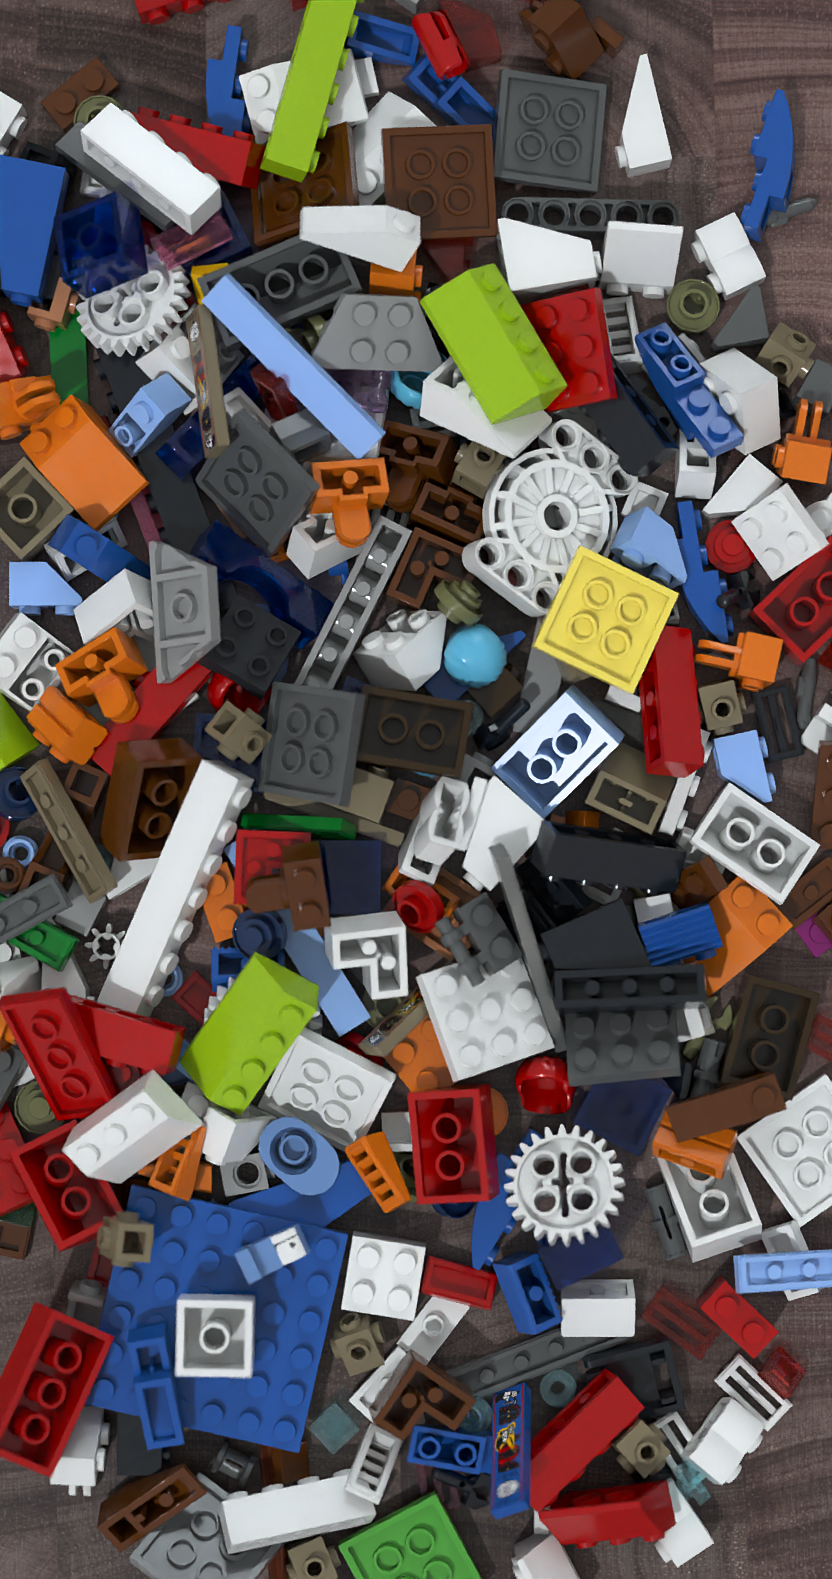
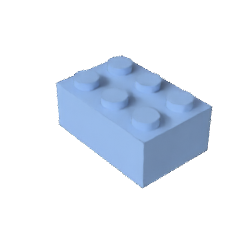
M572 684L490 769L544 819L619 745L625 734Z

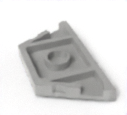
M342 293L333 308L332 317L324 324L319 333L321 337L310 355L325 369L433 372L443 364L417 297L408 295Z
M150 541L149 557L157 683L169 684L221 642L217 568L166 543Z

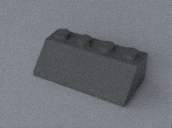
M299 235L197 278L205 297L222 277L229 273L284 329L303 322L308 316L316 313L322 314L333 309L342 293L362 294V287L347 254L299 239ZM212 313L227 352L230 353L244 347L245 345Z

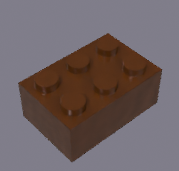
M182 738L117 742L99 842L118 861L159 858L203 757Z

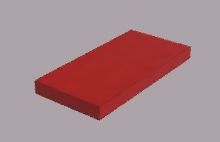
M65 987L5 995L0 998V1011L57 1121L86 1118L118 1095Z

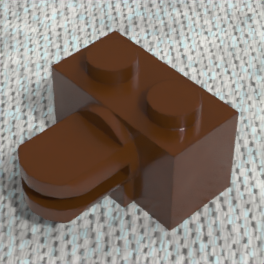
M532 0L529 3L532 12L528 9H523L518 15L526 29L533 34L532 39L535 44L546 53L547 57L544 61L556 75L563 73L568 78L576 80L605 52L582 6L575 0H547L544 4L538 0Z
M384 420L383 430L386 434L381 438L378 458L384 457L386 473H389L387 479L390 492L386 503L391 510L404 513L414 508L424 482L427 481L443 487L448 486L457 464L454 459L458 451L450 435Z
M453 471L448 486L444 487V489L426 481L406 526L412 529L417 527L465 548L469 543L480 540L484 532L483 508L476 505L478 496L452 482Z
M319 841L282 846L283 867L280 868V873L254 876L248 880L245 901L253 913L290 909L294 932L331 926L330 907Z

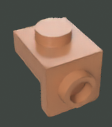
M59 277L50 311L28 307L27 315L31 320L35 321V327L49 332H55L56 327L66 330L70 315L77 313L76 305L81 300L75 282Z

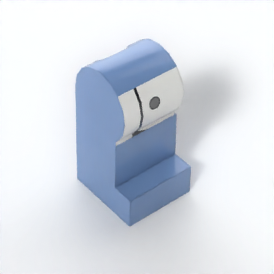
M294 1224L240 1247L234 1254L248 1284L262 1279L263 1276L282 1268L283 1265L305 1256L311 1252V1249L299 1224Z

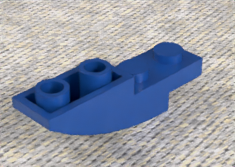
M227 25L222 60L208 59L206 100L210 124L223 127L222 135L233 137L234 130L251 134L252 126L245 100L235 99V97H241L243 92L239 80V69L241 61L247 62L249 40L244 39L242 27Z
M776 89L773 101L767 100L762 114V122H765L761 134L756 133L754 135L750 148V154L754 156L755 166L758 169L752 185V191L755 194L752 203L745 204L740 223L744 225L748 239L760 242L771 210L786 213L794 181L795 139L789 105L784 90Z
M664 322L635 335L634 341L648 375L664 405L688 440L696 438L711 458L741 445L744 435L704 385L705 372L667 323Z
M692 500L677 502L674 507L679 534L677 542L687 573L686 582L677 587L692 616L703 631L714 642L728 644V636L734 635L731 614L725 615L724 609L716 604L717 596L728 591L725 578L719 579L718 570L703 572V567L708 566V558L705 545H699L697 531L702 530L700 510L693 509Z
M529 1126L520 1143L531 1147L534 1145L531 1134L534 1133L541 1140L543 1135ZM518 1144L512 1155L522 1157L524 1153ZM499 1150L496 1154L500 1194L490 1201L476 1202L474 1210L471 1252L472 1265L478 1271L484 1263L488 1266L491 1265L500 1250L496 1242L502 1232L509 1234L517 1222L512 1213L518 1207H509L507 1205L506 1199H508L509 1193L504 1189V1184L514 1182V1180L507 1177L505 1170L516 1169L517 1166L509 1156Z
M415 1424L413 1427L407 1462L480 1475V1472L491 1474V1431L458 1427L454 1431L448 1426Z

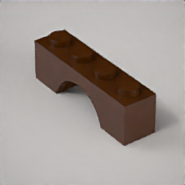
M73 762L63 787L89 832L110 784L111 776L88 764L79 765ZM49 830L38 852L31 860L17 893L53 873L57 874L65 889L72 871Z

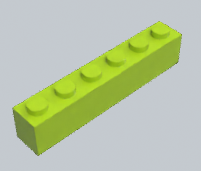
M308 0L260 169L298 182H302L308 172L314 173L320 152L314 150L317 138H324L330 118L324 116L327 104L333 105L336 99L339 84L334 82L337 70L343 71L349 50L343 47L346 37H353L359 16L353 15L356 2L362 4L363 0Z

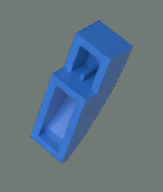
M354 10L353 15L359 16L353 37H346L344 49H351L354 58L363 59L371 57L372 61L411 67L415 65L419 39L413 27Z
M424 53L401 80L451 126L492 124L493 142L495 109L462 76H455L451 79L443 76L445 80H440L426 53Z
M163 1323L128 1329L127 1345L134 1374L133 1384L147 1450L184 1444L181 1410L166 1325Z

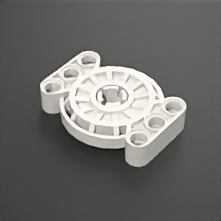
M563 419L550 424L538 436L540 449L517 456L505 464L504 468L493 478L485 494L482 510L483 531L486 538L469 543L462 553V562L470 573L530 617L547 614L578 546L581 545L608 558L618 527L615 499L631 494L638 484V476L629 475L620 467L617 461L619 456L571 419ZM557 430L564 436L563 446L557 442ZM585 452L592 458L591 468L584 461ZM532 457L529 466L522 468L518 465L524 460ZM613 474L619 478V489H616L612 483ZM558 506L553 512L556 515V526L560 528L559 530H553L546 524L544 520L546 507ZM481 547L489 555L487 564H484L479 558ZM509 569L516 573L517 583L515 586L508 580ZM538 590L545 597L543 608L539 606L536 600Z

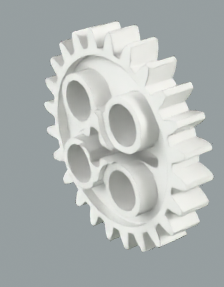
M145 245L139 253L135 246H131L127 256L119 250L117 251V260L112 262L106 257L104 259L106 267L103 270L96 267L93 269L97 277L95 279H85L84 282L89 287V290L79 292L78 295L84 302L76 305V309L81 314L76 319L82 326L80 329L82 333L97 349L101 348L106 354L113 350L118 357L123 355L125 349L132 356H135L138 346H142L147 352L149 351L150 341L154 340L156 343L161 344V334L163 332L173 334L174 332L169 325L172 322H182L178 311L188 309L189 306L183 299L191 296L190 291L186 288L190 283L184 274L186 271L171 253L165 254L160 247L152 251L148 245Z
M560 1124L558 1135H553L551 1130L545 1127V1138L542 1140L534 1133L531 1134L534 1145L529 1147L526 1144L520 1143L519 1146L524 1155L522 1157L511 1155L510 1157L517 1168L505 1170L507 1177L514 1180V1182L504 1184V1189L508 1193L515 1194L506 1199L509 1207H518L512 1213L515 1221L525 1218L521 1226L522 1229L527 1232L535 1227L534 1237L538 1241L547 1233L548 1242L552 1246L556 1243L558 1236L562 1237L566 1247L570 1245L571 1236H576L581 1244L585 1243V1232L589 1231L595 1238L599 1237L596 1226L601 1224L609 1228L610 1224L606 1215H619V1211L613 1205V1202L624 1201L623 1194L616 1191V1189L626 1186L625 1180L615 1177L623 1171L621 1163L611 1164L617 1157L616 1152L610 1150L603 1153L608 1145L606 1140L603 1138L594 1144V1132L590 1130L583 1138L581 1137V1130L577 1125L571 1134H567L564 1125ZM563 1153L567 1154L566 1175L571 1183L566 1188L569 1215L566 1218L562 1216L563 1195L558 1187L563 1183L560 1156ZM588 1159L592 1161L591 1168L582 1174L574 1172L573 1168L578 1160ZM543 1161L555 1163L553 1171L548 1175L536 1173L537 1167ZM589 1195L593 1197V1203L588 1209L578 1210L574 1207L575 1201L580 1196ZM552 1197L556 1199V1204L552 1210L541 1212L537 1209L538 1203L543 1198Z

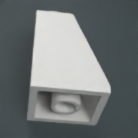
M507 218L497 219L496 240L502 276L519 304L594 288L595 282L600 280L599 273H602L599 251L592 250L590 240Z
M495 775L488 782L462 864V868L467 872L463 878L479 892L483 887L491 891L499 882L488 847L498 843L504 845L514 865L536 841L541 822L545 821Z

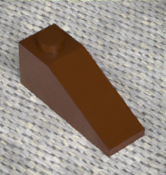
M768 1070L666 1106L665 1109L676 1140L679 1143L749 1123L786 1110L787 1107L775 1074Z
M184 1463L131 1482L101 1502L97 1528L121 1553L205 1495L207 1488Z

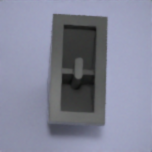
M754 283L713 341L710 350L714 353L725 352L732 348L742 349L766 344L769 339V332L761 289L757 284Z

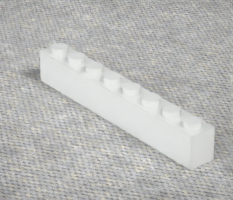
M219 760L201 761L96 1002L150 1017L154 1007L160 1003L164 995L163 986L165 981L178 964L179 957L177 954L180 947L193 930L192 920L195 913L207 898L208 891L205 888L211 877L219 870L222 864L221 854L224 847L236 832L237 824L235 822L240 811L246 807L251 798L252 791L250 788L254 782L253 778Z

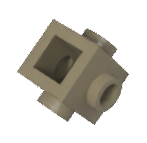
M779 322L754 362L778 378V382L790 387L796 376L804 379L814 364L815 360L809 356L816 347V344L810 341L804 333L793 330L784 323Z
M472 441L470 444L464 442L454 459L458 465L455 468L452 482L484 500L493 478L504 468L507 456L475 441Z
M725 678L698 685L697 699L698 710L702 717V729L706 731L712 730L713 735L735 731L734 725L743 723L742 713H746V704L742 692H736L734 680ZM721 703L722 708L716 713V706Z
M228 701L223 704L204 729L220 742L216 749L233 762L239 756L249 765L262 752L273 736L261 727L265 720L248 707L243 713Z
M117 1211V1217L104 1216L103 1226H100L97 1232V1246L100 1249L99 1254L111 1259L112 1265L133 1267L134 1262L150 1263L151 1250L154 1244V1225L139 1219V1213Z
M349 1313L334 1322V1337L330 1338V1345L335 1358H342L350 1377L385 1365L383 1343L386 1342L379 1321L373 1323L368 1313Z
M637 1418L628 1429H623L612 1440L611 1444L619 1453L615 1458L619 1465L629 1475L635 1471L643 1478L658 1473L666 1464L665 1458L671 1453L663 1444L667 1440L663 1432L654 1423L647 1426L640 1418Z
M321 1534L303 1538L286 1546L292 1562L285 1565L290 1579L338 1578L335 1568L341 1566L334 1545L326 1547ZM316 1561L319 1563V1566L315 1569L308 1568L311 1562Z

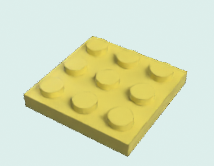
M580 545L573 555L531 647L628 694H633L679 593Z

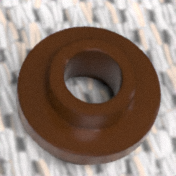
M2 857L0 858V872L2 869H9L13 877L10 882H4L0 878V893H13L20 888L25 876V869L17 859Z

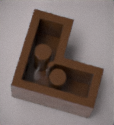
M415 527L387 590L386 598L414 611H419L423 607L434 580L441 582L444 579L451 583L454 580L460 583L467 580L472 584L475 576L464 567L462 562L464 548Z
M410 1349L368 1410L374 1423L404 1442L424 1411L455 1431L476 1402V1399L469 1387Z

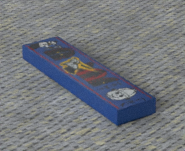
M525 1382L493 1394L490 1512L496 1519L530 1508L531 1389Z

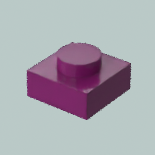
M824 907L794 930L814 958H817L832 947V943L812 921Z

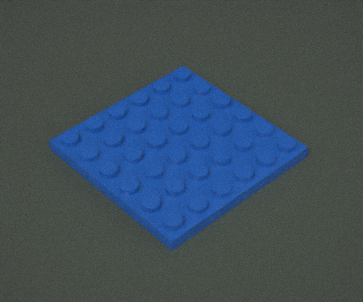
M133 1184L126 1211L139 1213V1219L154 1225V1244L151 1250L150 1263L134 1262L133 1267L113 1265L99 1330L114 1336V1339L85 1404L140 1417L133 1384L134 1374L127 1345L128 1329L165 1323L183 1427L299 1453L349 1233L193 1197L186 1201L158 1189ZM299 1224L311 1252L263 1276L262 1279L248 1284L235 1257V1251L286 1227ZM180 1294L255 1295V1345L252 1377L176 1376L177 1299Z

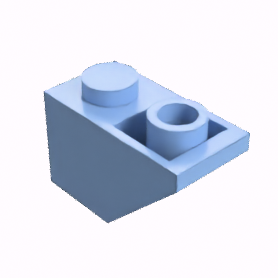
M167 372L139 389L108 429V432L132 458L169 427L192 399Z
M647 506L626 516L610 551L619 557L626 566L669 589L685 583L687 573L674 528Z
M9 562V606L13 609H19V612L25 616L41 615V609H55V615H75L73 609L81 604L84 599L47 562Z
M757 730L710 741L713 743L712 752L718 777L727 783L730 782L760 804L772 801L771 794L776 793V786L772 772L766 773L763 759L768 758V750L764 736L758 737Z

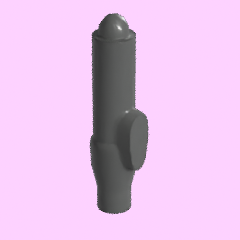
M808 196L788 203L786 213L772 209L766 226L773 228L790 222L789 218L812 211L818 204L817 199Z
M808 658L804 662L802 673L797 676L795 695L799 697L796 721L801 730L806 729L811 720L814 688L817 679V659Z

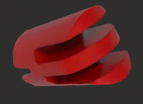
M445 10L419 13L413 17L412 27L440 80H445L443 76L451 79L469 67L470 59Z

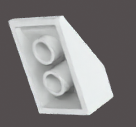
M347 49L349 54L343 71L337 70L334 82L339 84V89L334 104H327L324 116L330 118L328 128L346 121L350 126L370 120L351 49ZM290 61L271 64L239 76L257 144L264 146L267 144Z
M608 221L601 250L602 273H600L599 288L607 289L606 293L614 296L628 295V291L643 292L642 296L646 298L660 299L664 298V294H670L674 286L683 227Z
M734 1153L729 1160L722 1180L656 1157L674 1213L677 1214L679 1220L678 1225L693 1263L762 1240V1223Z

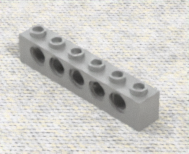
M379 515L294 684L336 690L353 656L352 653L356 650L401 561L413 533L411 530Z

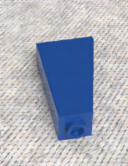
M0 155V272L2 290L7 297L11 298V303L32 307V302L43 304L70 177L64 167Z
M348 1158L339 1161V1175L333 1186L324 1193L314 1196L300 1194L290 1188L284 1181L272 1184L269 1189L237 1196L230 1201L228 1206L325 1227L372 1193Z

